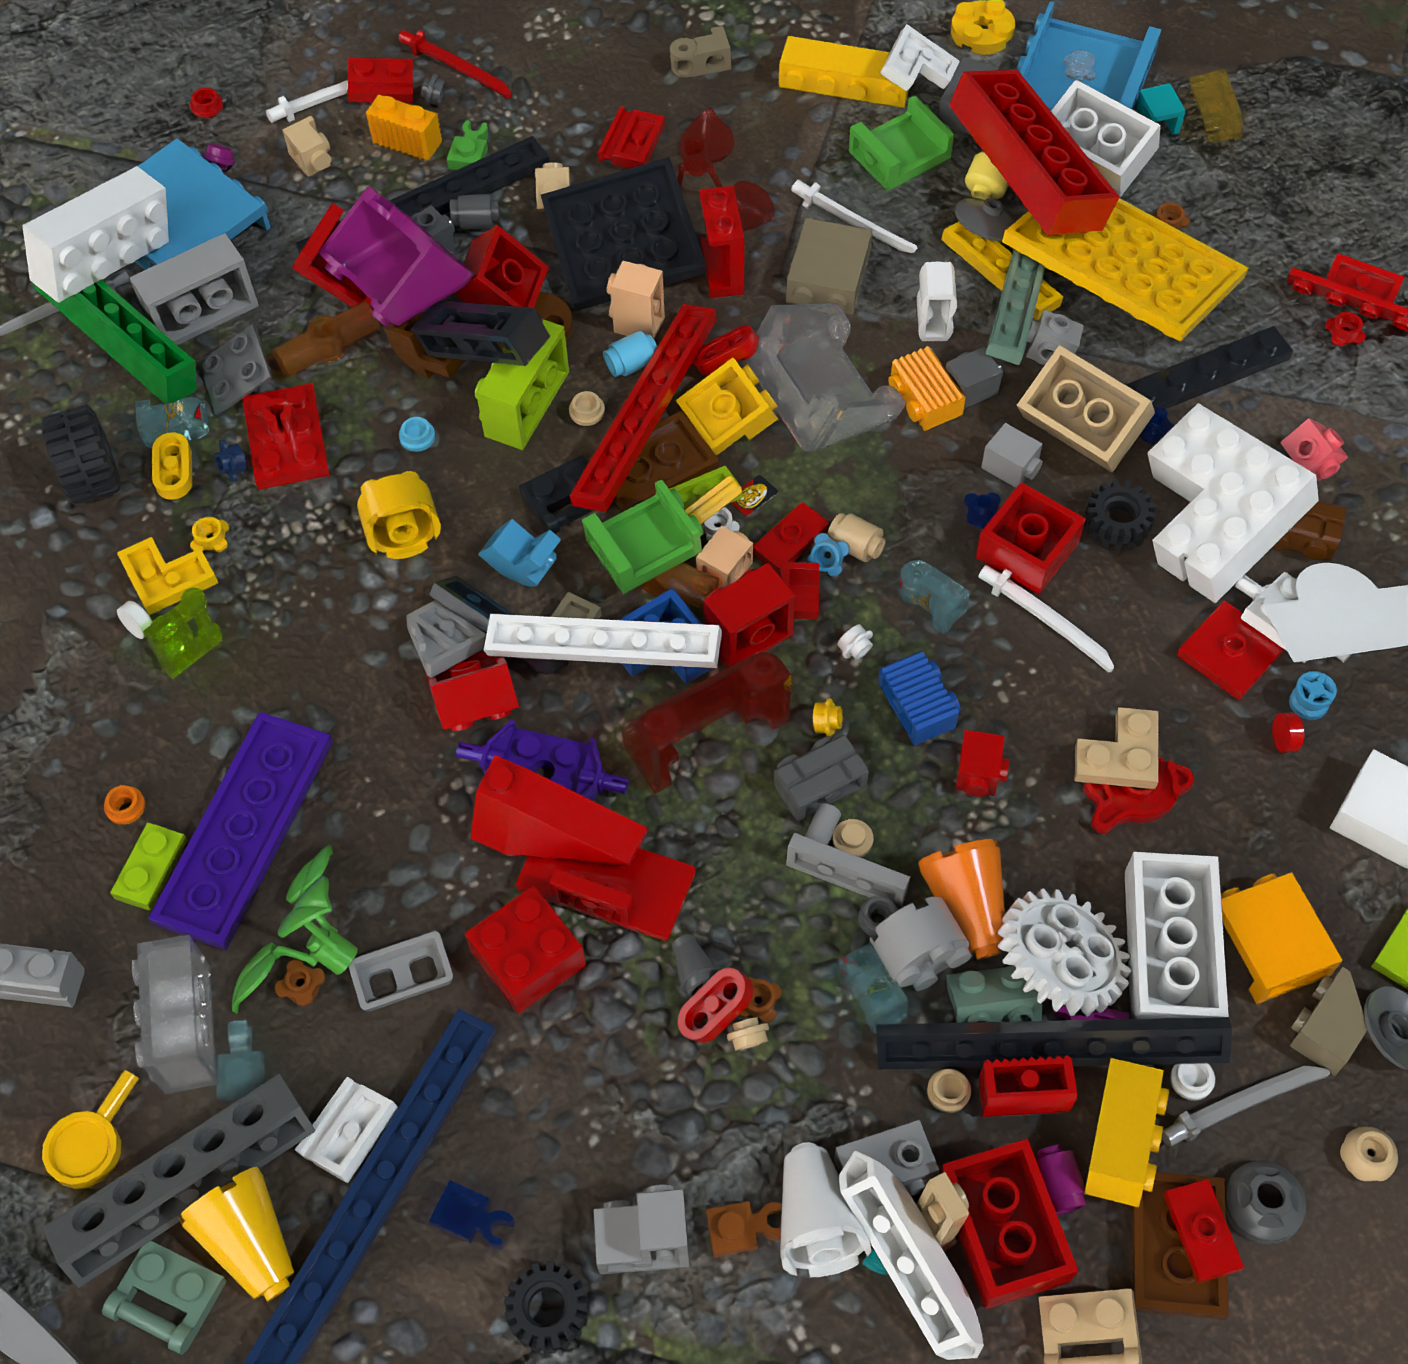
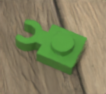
M469 120L463 123L464 137H454L447 157L448 169L458 170L486 157L488 151L487 139L489 136L487 123L483 122L481 128L477 131H472Z

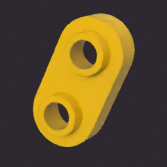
M169 432L159 436L152 446V481L157 493L165 499H179L185 496L192 487V450L186 437L176 432Z

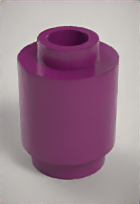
M1061 1144L1037 1151L1038 1159L1036 1161L1057 1215L1084 1208L1086 1206L1084 1195H1086L1084 1194L1085 1185L1074 1151H1064Z

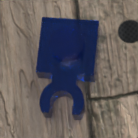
M449 1180L429 1219L431 1226L470 1244L476 1232L481 1233L486 1243L495 1249H503L505 1243L501 1238L492 1235L494 1226L499 1223H504L510 1227L515 1225L514 1218L505 1211L487 1212L491 1204L488 1197Z

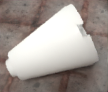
M810 1142L798 1144L784 1158L780 1258L783 1269L789 1274L798 1276L796 1268L808 1269L810 1277L828 1276L849 1270L859 1264L858 1255L865 1251L867 1257L871 1253V1243L863 1231L864 1228L855 1218L840 1192L839 1174L827 1150Z

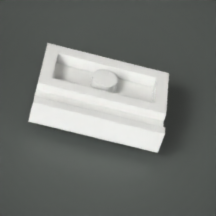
M346 1077L312 1125L316 1131L303 1139L295 1151L304 1159L312 1161L318 1167L348 1183L388 1126L398 1107L390 1099Z

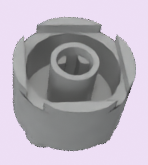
M941 897L926 898L925 900L929 906L918 910L913 903L899 909L876 927L875 931L878 938L870 937V942L894 985L898 987L913 985L916 991L924 990L938 980L936 974L948 967L956 968L971 958L972 955L968 950L969 942Z

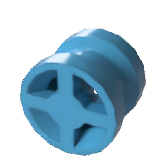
M1310 671L1303 674L1290 694V708L1302 719L1317 720L1322 718L1335 699L1337 692L1335 683L1329 676L1318 671Z

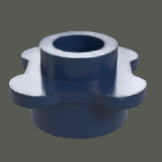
M224 439L219 440L220 452L215 453L217 468L221 474L227 473L231 482H236V474L246 470V460L243 451L236 443L227 445Z

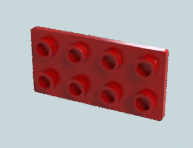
M639 848L631 866L586 863L582 860L560 858L551 860L537 856H528L516 881V889L520 892H525L534 885L545 900L663 941H668L695 877L696 868Z

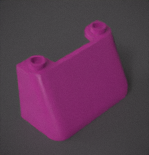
M370 186L362 193L318 252L328 262L325 268L341 281L346 276L372 300L370 305L374 310L371 315L387 327L391 323L399 326L465 287L474 276L464 264L421 225Z

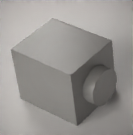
M1005 423L985 446L981 468L1017 488L1021 482L1024 483L1027 478L1032 480L1039 472L1043 463L1039 459L1042 443Z

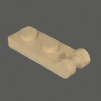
M944 1172L928 1181L916 1205L943 1251H946L957 1243L955 1236L969 1216L967 1210L969 1203L962 1188L957 1183L952 1184Z

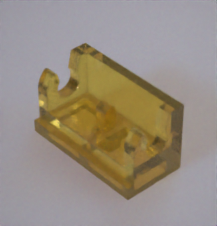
M1226 69L1189 77V85L1193 90V97L1198 104L1205 130L1212 131L1223 128L1218 133L1209 134L1207 136L1209 142H1221L1235 138V140L1241 139L1242 113Z

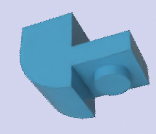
M511 519L497 528L478 555L503 576L521 585L533 587L538 585L557 559V554L553 550L561 539L551 530L534 538L516 521Z

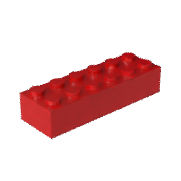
M1018 69L963 71L949 106L957 115L959 121L973 136L975 142L988 156L991 163L1007 181V184L1014 190L1024 206L1039 223L1041 229L1047 235L1103 231L1120 198L1119 195Z

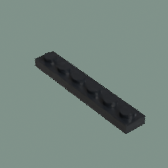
M1272 326L1125 385L1151 400L1156 414L1288 361L1292 356L1293 349L1275 326Z

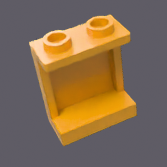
M1292 872L1277 877L1276 874H1269L1257 880L1251 888L1240 891L1239 888H1232L1221 894L1222 923L1254 979L1248 990L1256 1004L1321 980L1325 975L1331 976L1343 961Z

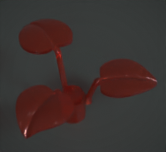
M709 107L690 124L681 138L679 148L683 163L678 165L679 172L677 176L680 189L686 172L695 177L702 176L708 172L715 186L723 187L714 171L713 164L710 162H720L732 152L734 137L729 127ZM739 181L733 185L743 231L766 224L774 218L773 202L763 188L748 181Z

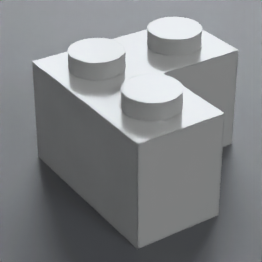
M655 1185L646 1189L647 1193L637 1194L638 1205L631 1206L629 1201L615 1200L604 1203V1208L594 1209L596 1263L599 1275L689 1267L683 1190H674V1187L671 1185Z

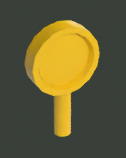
M124 1070L96 1113L90 1111L72 1113L60 1119L49 1130L43 1143L42 1160L47 1172L60 1184L74 1189L89 1188L104 1181L115 1169L121 1156V1139L117 1129L110 1122L139 1080L137 1076Z

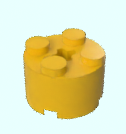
M406 471L402 474L390 475L378 480H369L361 486V495L358 499L357 509L367 544L373 552L377 554L376 550L386 553L387 558L391 559L409 558L425 551L428 548L427 542L433 536L435 540L437 539L441 530L438 514L427 484L420 479L416 472Z

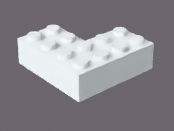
M1199 403L1147 452L1153 478L1190 501L1152 540L1157 563L1183 582L1188 578L1190 587L1214 603L1319 501L1316 474Z

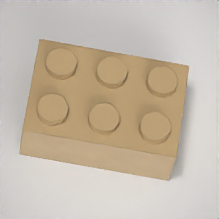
M1060 345L1017 404L1019 411L1025 419L1111 473L1116 469L1155 414L1151 400Z

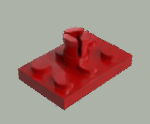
M313 383L248 395L242 398L254 478L258 490L330 476Z

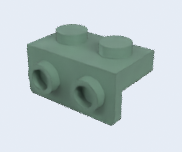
M1015 966L946 975L947 990L956 1015V1023L1042 1021V1003L1037 1002L1038 991L1035 989L1029 992L1023 991L1026 984L1024 978L1013 979L1011 977L1016 970Z

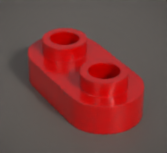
M749 325L740 326L702 346L693 360V364L702 375L707 376L733 357L736 361L747 360L757 351L759 337Z
M724 968L718 971L682 1006L678 1015L680 1032L686 1038L698 1043H707L715 1039L750 1004L753 997V984L750 978L733 968ZM736 987H738L737 993H736V995L734 996V998L732 999V998H731L732 991H733ZM708 1016V1022L702 1028V1021Z

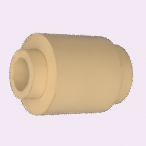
M839 513L832 521L828 530L830 539L837 542L845 541L850 549L849 554L863 562H868L872 558H878L886 543V540L883 538V529L852 513L848 515Z

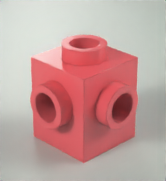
M1310 418L1280 442L1292 458L1291 460L1316 474L1317 481L1333 476L1340 469V464L1348 458L1341 448L1344 441L1339 434L1331 427L1327 429L1325 425Z

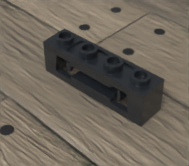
M440 301L431 306L411 328L428 356L526 366L551 337L543 324L542 317L534 308ZM497 342H503L505 349L511 350L513 353L503 352ZM453 343H455V344L458 346V348H454V347H450V346H451Z

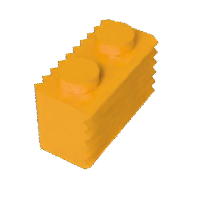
M378 95L366 111L373 144L378 143L379 146L390 147V150L395 149L396 152L401 151L402 154L407 153V155H413V158L418 156L419 159L424 158L425 161H428L442 142L441 128H439L440 123H438L439 118H437L438 113L382 95Z
M926 346L924 349L920 348L918 352L914 351L905 357L901 356L899 360L895 359L892 362L891 376L888 379L889 386L895 396L901 395L902 400L905 401L909 417L913 422L919 421L924 431L963 415L966 397L929 346Z

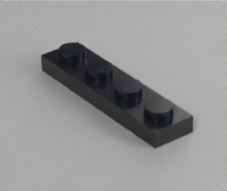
M458 576L434 582L429 594L485 634H487L490 614L514 615ZM522 658L528 662L533 670L546 675L566 667L569 663V660Z

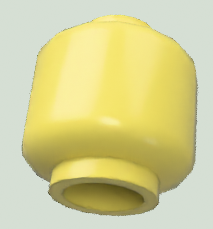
M984 151L976 154L965 177V183L971 191V195L974 198H992L995 200L1003 197L1008 187L1007 181L991 163Z

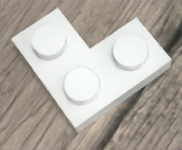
M906 24L900 32L880 74L905 91H908L913 85L918 73L944 89L951 81L960 61Z

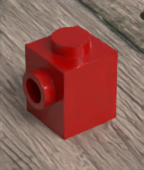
M971 730L964 731L955 790L964 791L968 795L975 797L995 796L998 782L1006 783L1009 759L1002 758L1005 736Z

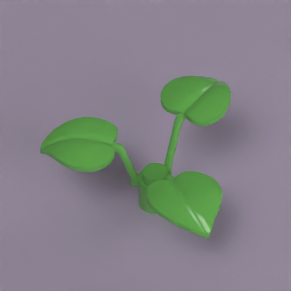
M330 844L305 864L292 881L286 900L290 903H293L295 900L297 902L295 908L283 920L277 934L284 938L304 925L313 933L306 944V948L311 952L307 954L284 946L276 947V944L273 942L264 946L247 963L236 982L232 996V1011L238 1014L239 1004L260 985L268 975L275 960L281 956H289L306 961L313 967L320 962L336 975L343 973L355 958L358 948L338 934V930L330 925L323 916V914L332 911L328 897L329 879L322 875L330 855L333 854V847ZM316 919L322 927L318 928L312 920Z

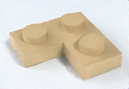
M1118 707L1115 742L1077 739L1075 745L1074 781L1156 789L1158 784V711Z

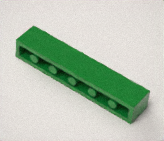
M102 279L59 303L33 283V288L168 407L169 404L172 403L173 405L197 391L195 360Z

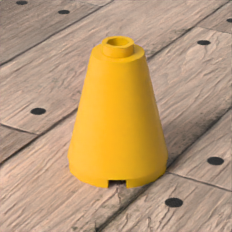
M252 1167L232 1177L234 1182L222 1188L217 1186L186 1208L178 1219L182 1227L253 1299L263 1295L268 1302L290 1287L287 1279L294 1274V1270L263 1174L258 1167Z

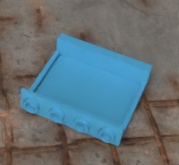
M1050 1L1045 14L1039 13L1034 29L1036 35L1030 34L1025 49L1027 56L1021 55L1017 66L1018 71L1050 111L1075 80L1134 111L1139 91L1144 86L1154 60L1162 29L1149 26L1144 41L1054 19L1052 14L1055 2Z
M178 138L138 165L140 169L166 188L169 242L135 261L144 270L224 233L231 240L254 222L258 223L265 230L271 228L267 217L268 208L259 196L253 197L245 191L238 180H231L222 172L217 164L214 162L209 163L202 158L195 147H188Z

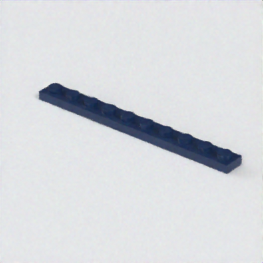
M461 1009L457 1010L243 1364H301L496 1036L497 1031L494 1026Z

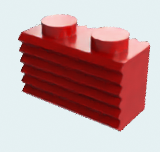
M1059 1055L1055 1059L1048 1056L1046 1060L1041 1056L1038 1060L1031 1057L1028 1061L1025 1058H1022L1020 1061L1013 1058L1011 1062L1005 1058L1002 1063L998 1059L993 1063L987 1059L983 1064L978 1079L983 1117L1070 1112L1074 1101L1077 1099L1072 1058L1068 1055L1064 1059Z

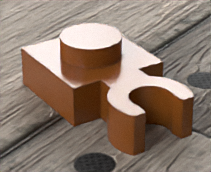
M749 1201L705 1209L714 1258L758 1250L757 1236H764L772 1241L781 1240V1227L772 1228L767 1223V1219L771 1215L782 1213V1203H768L759 1213L754 1214L751 1212Z

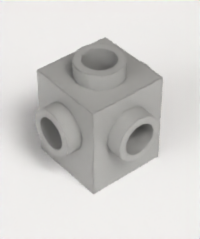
M1044 310L1039 321H1032L1027 339L1029 345L1026 357L1045 365L1059 345L1075 354L1080 344L1084 325L1072 321L1064 315Z

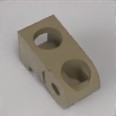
M724 27L711 28V35L694 39L679 38L672 42L670 45L672 72L679 77H693L731 70V51Z

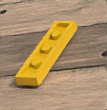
M959 221L944 229L941 240L1002 291L1012 253L999 242L987 240L973 234ZM1043 279L1033 315L1036 321L1040 319L1044 310L1052 312L1059 308L1064 297Z

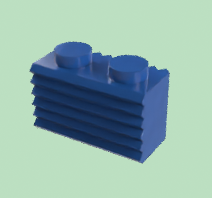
M922 650L881 667L878 678L881 690L912 743L916 746L921 742L924 743L928 739L931 740L935 736L938 737L955 729L958 714L961 711L959 701L954 692H947L946 688L943 687L941 682L942 675L938 665L934 660L928 661Z

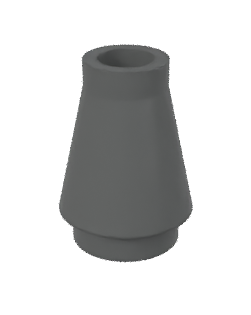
M686 934L675 939L672 943V948L675 953L680 988L691 998L718 972V969L699 946L695 936Z

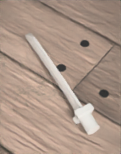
M348 80L290 102L284 96L279 97V105L266 110L267 117L271 123L284 117L291 122L295 120L294 113L347 94Z
M799 179L793 184L791 191L804 199L802 206L808 209L814 203L854 227L872 230L873 237L900 251L914 253L918 249L915 244L875 225L819 193V184L814 183L810 187Z
M988 565L983 567L978 577L993 586L991 592L993 595L998 597L1000 593H1003L1069 640L1107 672L1113 671L1114 665L1103 647L1048 605L1011 581V571L1005 569L1001 574Z

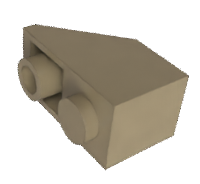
M1344 967L1340 969L1333 979L1327 975L1324 976L1312 994L1314 998L1319 1000L1312 1011L1304 1007L1291 1026V1029L1296 1031L1297 1035L1290 1044V1047L1320 1067L1329 1069L1330 1073L1334 1076L1348 1062L1368 1030L1351 972Z

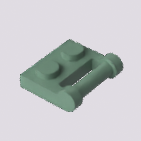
M149 1241L140 1248L119 1286L107 1298L102 1314L113 1321L122 1319L167 1342L170 1350L183 1355L194 1341L227 1280L223 1276L153 1241ZM139 1290L187 1315L181 1324L176 1325L131 1301Z

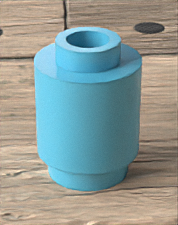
M639 330L610 344L609 349L603 351V357L614 377L619 375L626 377L647 366L657 349V345L650 334L645 335Z

